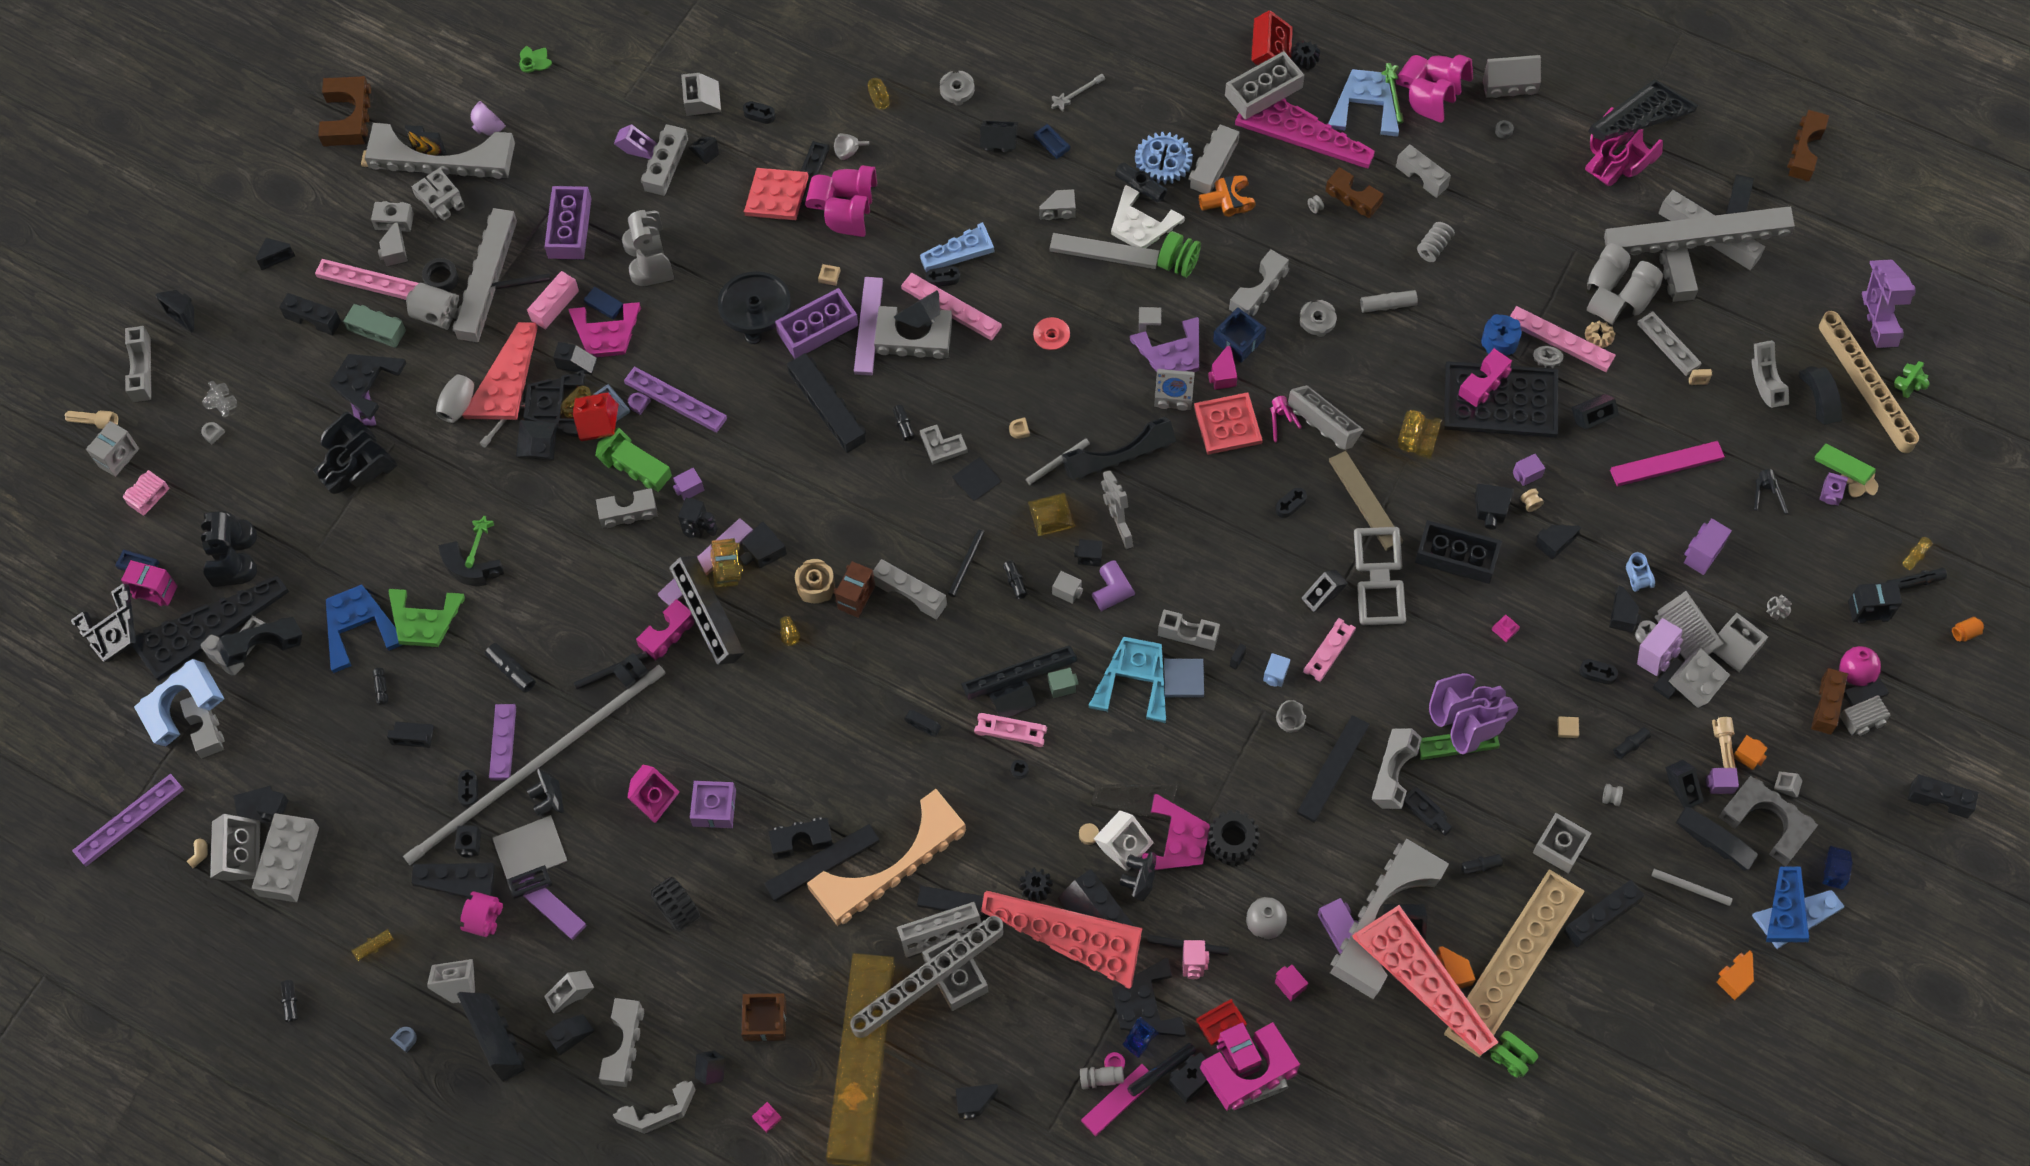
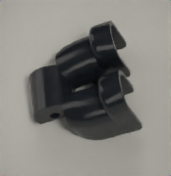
M347 411L322 434L320 443L328 452L326 453L325 460L314 468L313 471L330 493L337 494L346 490L351 484L356 487L364 486L379 474L390 473L398 465L391 455L376 443L377 438L362 421Z
M228 511L204 513L205 521L201 523V529L208 532L201 535V541L206 555H212L215 559L214 561H206L203 567V574L213 587L244 584L251 581L257 573L256 563L249 555L236 553L235 551L248 549L254 545L257 540V531L254 526L247 520L236 519Z

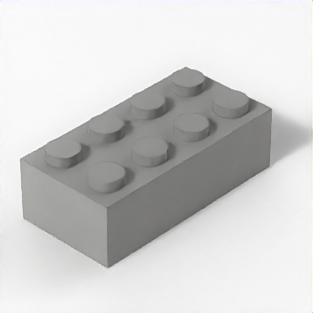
M1283 51L1227 82L1225 96L1246 120L1303 88L1304 74Z
M274 814L251 888L258 896L297 902L319 830L318 825L313 819Z

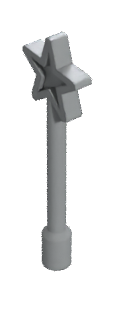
M1098 75L1093 81L1064 97V93L1059 97L1052 96L1054 103L1051 105V108H1059L1064 112V106L1071 104L1069 99L1094 84L1104 81V75Z
M522 395L520 409H525V403H523L524 395ZM501 419L488 436L481 440L480 444L483 447H486L491 442V438L507 419Z

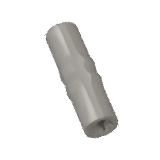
M1416 290L1361 297L1360 304L1362 313L1386 311L1416 306L1418 298Z

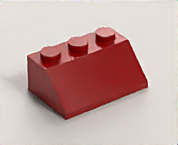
M1270 10L1254 18L1252 62L1260 65L1283 51L1291 59L1292 26Z

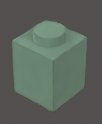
M1071 668L1048 673V683L1053 698L1076 693L1078 679L1076 673L1072 674Z

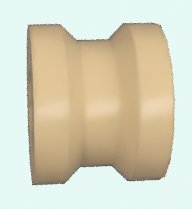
M1536 489L1528 490L1520 497L1522 503L1526 504L1525 508L1528 512H1532L1544 504L1543 499L1539 498Z

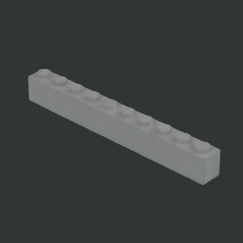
M1790 206L1606 229L1604 239L1605 245L1608 243L1616 244L1625 249L1629 254L1638 255L1642 252L1656 253L1666 249L1673 251L1682 247L1712 246L1716 243L1730 244L1740 240L1747 242L1756 238L1768 239L1773 236L1786 237L1792 234L1795 225Z

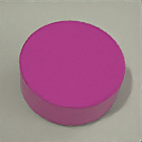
M1110 1053L1105 1058L1104 1067L1122 1066L1124 1070L1125 1059L1119 1053Z

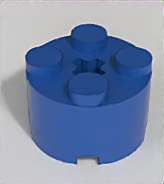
M1493 315L1487 321L1481 339V344L1486 349V352L1489 354L1493 349H1496L1506 357L1515 353L1522 334L1520 322L1510 316Z

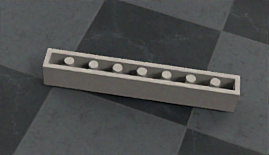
M493 208L491 215L488 216V226L483 231L482 244L478 246V256L473 262L472 275L468 277V287L463 293V303L458 308L457 321L453 323V331L457 339L479 342L495 292V286L491 287V285L499 280L516 227L517 219L514 211Z

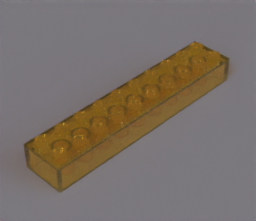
M855 953L852 955L826 1159L830 1164L870 1166L888 1021L864 1038L856 1037L853 1034L850 1022L857 1013L892 988L895 968L894 957ZM875 1010L872 1016L880 1017L883 1012ZM859 1022L855 1028L858 1030L864 1029L866 1024Z

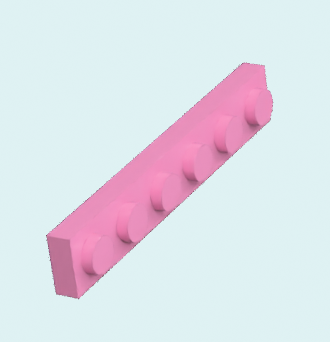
M325 259L321 260L315 272L317 278L405 300L408 293L413 291L418 284L417 282Z
M913 273L901 285L902 290L919 300L938 290L940 310L952 311V318L991 341L1002 328L1001 323Z
M1518 306L1515 307L1510 316L1520 322L1522 331L1604 372H1607L1616 356Z

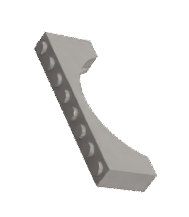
M373 123L365 160L368 167L375 170L388 169L391 171H415L430 174L440 168L445 175L456 174L460 176L494 177L497 179L508 178L515 141L512 133L494 132L481 145L467 152L450 156H434L417 152L403 144L393 132L390 124Z
M1408 839L1403 844L1399 843L1393 852L1396 855L1394 860L1389 859L1384 868L1387 870L1385 876L1381 874L1375 884L1379 887L1376 891H1371L1367 898V901H1369L1368 906H1363L1358 914V917H1360L1359 922H1354L1349 930V933H1351L1350 938H1345L1340 946V949H1342L1341 954H1336L1331 962L1333 968L1330 973L1372 999L1378 994L1388 975L1381 964L1357 943L1352 935L1375 921L1380 906L1397 892L1412 887H1435L1449 863Z

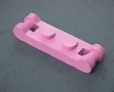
M1338 618L1303 672L1307 675H1313L1315 680L1321 682L1353 635L1356 627L1349 626L1344 623V620ZM1339 630L1344 631V632H1345L1344 636L1340 635V634L1338 633V631H1339ZM1315 665H1317V666L1320 667L1321 669L1318 670V669H1316V668H1314V667H1315Z
M985 713L978 714L977 721L979 722L974 730V733L977 735H987L1028 743L1036 747H1043L1044 745L1043 736L1047 732L1045 725ZM986 723H991V728L985 727ZM1030 732H1036V736H1031Z

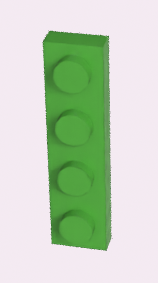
M1451 734L1422 738L1419 747L1421 760L1460 754L1452 744ZM1498 736L1480 742L1477 750L1472 752L1499 749Z

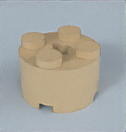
M810 559L805 561L796 570L795 582L797 591L803 601L822 603L831 599L835 589V580L832 568L824 561Z

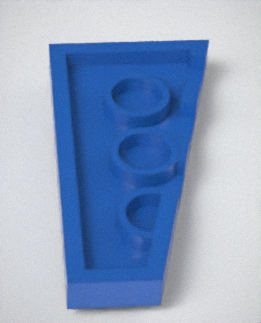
M1780 867L1766 942H1809L1801 867Z

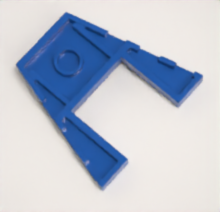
M363 585L326 599L330 666L333 673L352 666L340 633L376 619L388 651L401 646L395 626Z

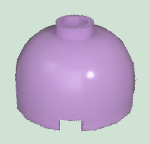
M481 101L471 111V121L474 124L472 128L479 134L483 132L491 136L494 132H500L506 126Z

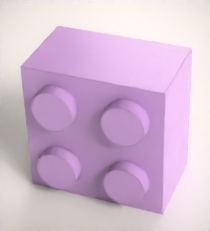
M1662 618L1640 645L1637 665L1655 676H1658L1661 671L1665 672L1670 665L1669 661L1672 657L1676 658L1681 651L1680 645L1683 641L1681 638L1682 629Z

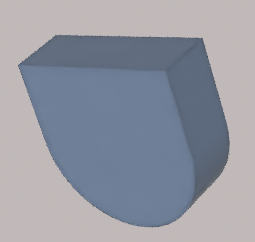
M402 1027L390 1039L407 1053L416 1043L417 1036L410 1027Z

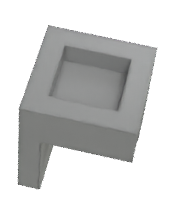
M1139 307V333L1146 331V325H1161V308Z

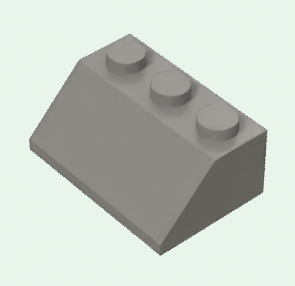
M1540 55L1487 60L1483 76L1486 98L1524 94L1532 95L1539 92L1541 84Z
M223 814L212 821L210 878L225 881L254 879L260 862V820Z

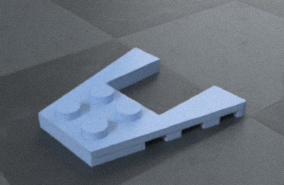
M1352 69L1328 124L1334 130L1345 131L1349 102L1382 105L1383 114L1380 135L1398 136L1399 129L1389 83H1386V76L1382 75L1381 72Z

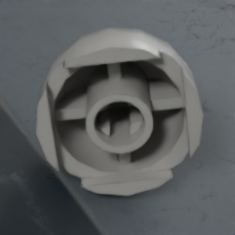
M1263 897L1250 905L1247 911L1246 923L1253 935L1263 937L1264 939H1272L1283 932L1287 923V914L1280 901L1270 897Z

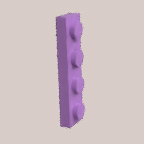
M515 704L495 705L490 780H507L511 777L516 718Z

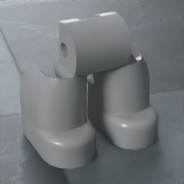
M639 210L632 213L628 217L630 229L622 236L625 252L631 256H637L629 265V275L632 282L639 286H648L673 280L671 263L663 253L659 231L663 228L659 212L655 210L648 212Z
M1608 243L1588 278V290H1590L1591 284H1595L1599 288L1592 297L1587 311L1613 325L1627 303L1634 307L1633 315H1639L1645 310L1660 288L1663 273L1653 264L1640 261L1626 286L1619 295H1616L1612 290L1627 271L1631 257L1622 247Z

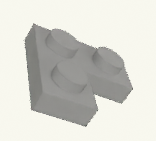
M938 425L920 430L921 438L932 465L968 453L961 434L943 440Z

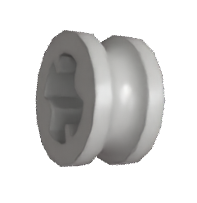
M1315 195L1313 199H1308V206L1313 213L1324 209V204L1318 195Z

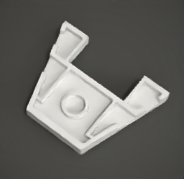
M1125 185L1111 235L1131 246L1147 248L1164 233H1169L1173 230V227L1182 224L1185 221V217L1170 210L1162 222L1153 219L1131 207L1139 197V192Z

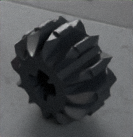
M1303 40L1302 44L1297 42L1291 50V60L1296 66H1299L1300 70L1303 67L1307 70L1309 67L1314 68L1320 61V49L1317 48V44L1312 45L1311 40L1308 43Z
M1034 867L1032 873L1026 870L1025 876L1020 877L1022 883L1019 884V889L1023 890L1022 896H1028V901L1036 898L1038 903L1040 902V897L1046 900L1047 894L1052 893L1051 886H1053V881L1049 880L1050 874H1044L1043 868L1036 872Z

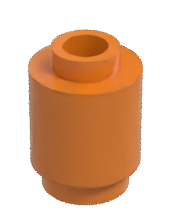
M1971 617L1957 623L1952 628V633L1957 641L1965 642L1982 635L1984 625L1980 619Z

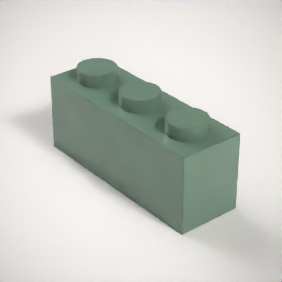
M353 304L343 321L348 331L394 348L397 347L406 332L403 322L399 318L386 316L381 311L375 312L364 305Z

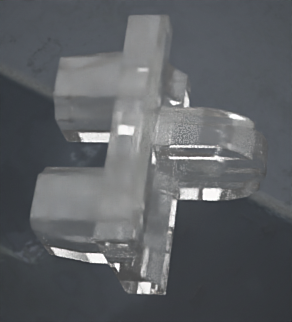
M214 381L208 382L210 390L202 402L203 406L206 409L217 407L223 417L229 416V410L237 407L236 398L233 395L224 397L229 394V389L225 383L216 385Z

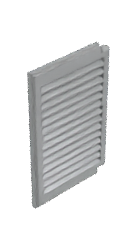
M1687 591L1657 611L1659 614L1655 616V619L1658 623L1663 618L1682 629L1681 638L1683 641L1680 645V654L1684 660L1691 653L1702 649L1709 655L1724 645Z

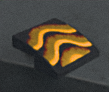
M405 125L406 133L414 150L427 155L446 156L447 153L439 133L425 132L423 126Z

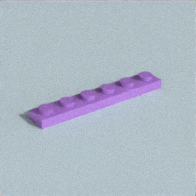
M635 366L624 379L626 385L716 433L727 420L725 414Z
M169 774L72 851L85 866H88L184 790L172 774Z

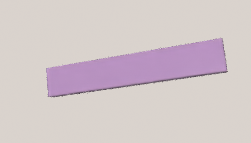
M865 277L854 366L855 375H873L875 359L874 341L878 309L881 305L883 278Z
M740 518L697 557L706 576L714 569L713 566H718L722 562H716L715 556L730 555L753 531ZM733 543L731 545H721L712 547V545ZM675 578L658 593V596L669 606L676 599L680 601L683 598Z

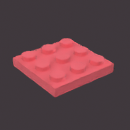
M757 168L744 209L745 216L796 220L808 181V173Z
M1248 392L1194 403L1207 455L1262 444V437Z

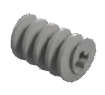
M1436 222L1418 245L1417 251L1419 255L1428 262L1436 261V257L1443 251V247L1447 246V242L1455 234L1452 227L1443 222Z

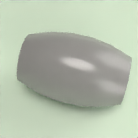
M455 375L445 385L439 396L436 415L446 422L454 423L457 421L471 402L474 391L473 381L463 375Z

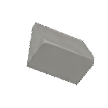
M1779 772L1774 790L1792 797H1798L1802 779L1796 773Z

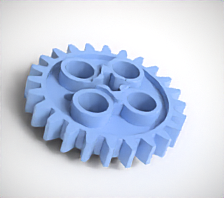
M1161 132V136L1154 133V138L1148 135V140L1143 139L1142 144H1138V150H1136L1135 154L1136 168H1139V171L1147 172L1150 179H1156L1158 184L1160 181H1163L1164 185H1166L1167 180L1173 184V179L1180 181V176L1185 177L1186 172L1190 171L1193 154H1191V148H1188V142L1183 143L1184 138L1178 140L1177 134L1171 137L1170 132L1167 136L1163 132ZM1165 146H1168L1166 156L1164 159L1163 169L1160 170L1161 161L1163 160L1164 149Z

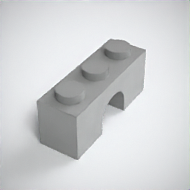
M1408 145L1398 155L1396 168L1408 177L1414 173L1418 174L1424 182L1423 188L1436 198L1448 188L1451 175L1412 145Z
M652 488L633 492L634 501L628 507L618 506L615 496L597 499L598 516L602 528H612L623 523L631 524L638 520H650L653 517H657V508Z
M1164 609L1158 627V636L1214 651L1220 624L1201 619L1199 624L1189 623L1182 618V614Z
M193 697L180 701L184 717L190 725L203 722V726L198 732L190 734L197 754L204 758L224 750L222 742H225L222 732L217 729L219 721L216 715H213L211 710L199 708Z

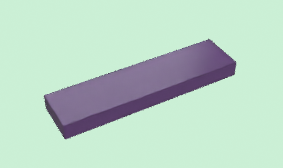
M532 876L527 879H524L520 883H523L529 879H533L534 877ZM546 888L523 896L571 940H574L587 926L585 922Z

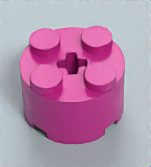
M473 891L470 894L473 895L472 899H467L463 907L460 922H464V927L460 926L462 931L487 937L489 934L493 935L497 928L495 921L497 915H500L503 903H500L497 897Z

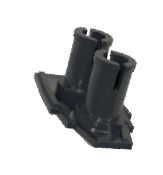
M537 769L540 782L528 788L527 793L533 800L546 793L547 799L534 805L536 814L541 817L553 808L555 811L563 814L564 808L559 781L550 773Z
M1151 851L1145 859L1130 854L1126 865L1140 870L1138 877L1124 873L1120 878V885L1134 889L1132 896L1142 902L1152 891L1157 855Z

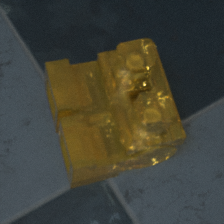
M1407 411L1398 438L1399 448L1403 451L1414 452L1416 455L1431 459L1442 419L1434 418V420L1425 418V415H1421L1419 411Z

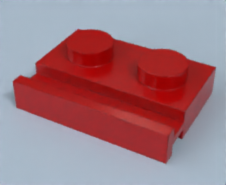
M1232 999L1196 1018V1022L1211 1046L1218 1043L1221 1032L1240 1023H1243L1245 1027L1247 1026L1246 1021L1234 1005Z

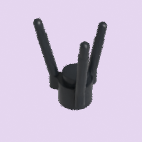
M1770 469L1761 471L1759 473L1760 478L1756 479L1757 487L1754 510H1758L1761 486H1763L1764 489H1772L1773 494L1777 493L1784 513L1788 514L1775 472Z

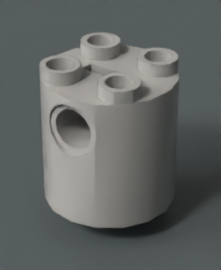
M418 283L413 291L408 293L406 298L408 315L411 318L448 330L453 318L457 319L458 317L457 303L459 295L424 283Z

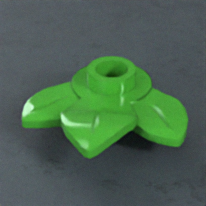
M526 46L520 52L521 60L519 66L525 73H530L534 70L542 71L549 68L552 64V61L547 59L546 48L532 51L530 47Z

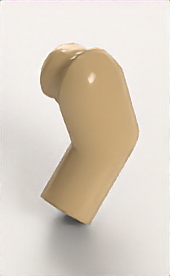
M199 838L194 841V855L187 860L192 868H195L208 855V844L205 840Z

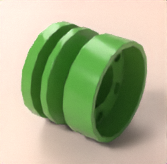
M1171 231L1163 243L1157 266L1170 271L1175 265V274L1181 273L1183 277L1187 278L1196 266L1201 243L1199 241H1194L1193 243V240L1188 238L1183 244L1184 236Z

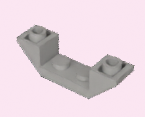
M683 1081L677 1084L676 1088L672 1090L678 1105H668L659 1113H649L643 1116V1119L640 1121L633 1106L621 1107L613 1116L617 1123L645 1134L683 1118L696 1091L692 1081Z

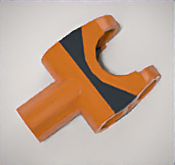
M1230 176L1217 180L1214 183L1215 192L1199 195L1201 210L1222 207L1223 213L1227 217L1240 215L1252 210L1256 205L1253 198L1241 197L1237 194L1238 191L1248 186L1247 177Z

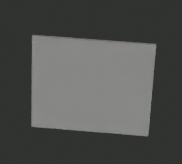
M551 815L492 838L506 879L543 865L549 869L567 862Z

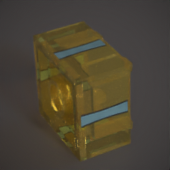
M735 538L714 540L711 543L710 556L715 588L738 585L739 580H741L743 567L738 564L737 550H740L739 543L735 542Z

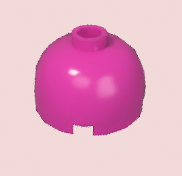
M1857 646L1845 652L1840 661L1839 671L1848 673V683L1866 686L1867 683L1872 681L1874 683L1879 677L1881 661L1872 649Z

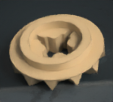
M1599 320L1587 326L1585 338L1588 342L1604 348L1614 341L1615 333L1613 327H1610L1607 322L1602 323ZM1599 329H1600V331L1603 333V336H1602L1601 339H1600L1599 334L1597 333Z

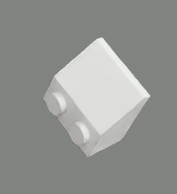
M1119 811L1094 838L1102 851L1126 871L1131 868L1126 865L1128 856L1132 854L1141 857L1154 843L1136 818L1123 811Z

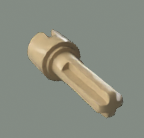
M100 410L96 414L67 411L65 413V420L67 422L94 424L99 429H104L105 425L110 421L118 425V415L111 411Z
M1720 717L1717 721L1712 720L1714 736L1719 739L1724 768H1735L1731 737L1735 734L1732 718Z

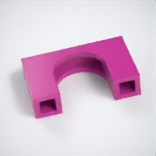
M1273 1022L1256 1031L1253 1037L1254 1042L1267 1062V1071L1260 1078L1246 1080L1238 1077L1230 1069L1220 1052L1202 1061L1200 1069L1226 1111L1231 1108L1233 1110L1240 1108L1244 1105L1245 1100L1249 1098L1254 1100L1262 1094L1261 1091L1267 1088L1271 1090L1280 1084L1279 1081L1284 1078L1289 1080L1297 1075L1300 1063Z

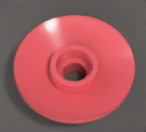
M1045 318L1035 326L1033 332L1034 340L1043 349L1057 350L1065 346L1069 341L1070 329L1059 318Z

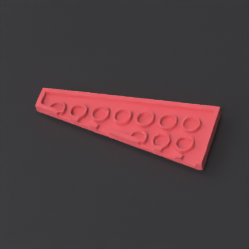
M984 892L982 913L990 917L997 916L1002 922L1014 927L1015 930L1024 932L1033 937L1034 940L1045 943L1051 949L1068 958L1089 966L1091 970L1108 976L1107 978L1125 985L1126 988L1132 987L1142 928L999 893Z

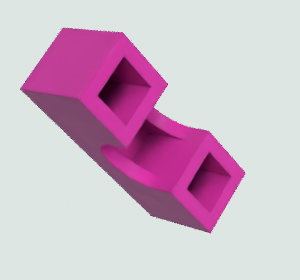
M1493 349L1483 360L1480 369L1488 377L1479 378L1471 373L1460 386L1458 395L1475 407L1481 402L1484 403L1490 395L1489 392L1491 390L1495 391L1501 383L1500 380L1510 374L1512 360L1496 349Z
M677 599L663 612L665 620L670 623L667 629L656 631L649 626L636 639L638 646L643 651H646L655 661L659 657L664 656L668 648L680 639L681 634L694 625L695 619L690 609Z

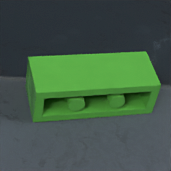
M624 440L611 455L616 469L619 471L624 470L632 479L643 482V485L648 489L652 488L659 492L672 476L669 466L627 440Z

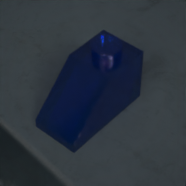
M1833 846L1829 847L1823 884L1844 889L1850 881L1853 864L1851 851Z

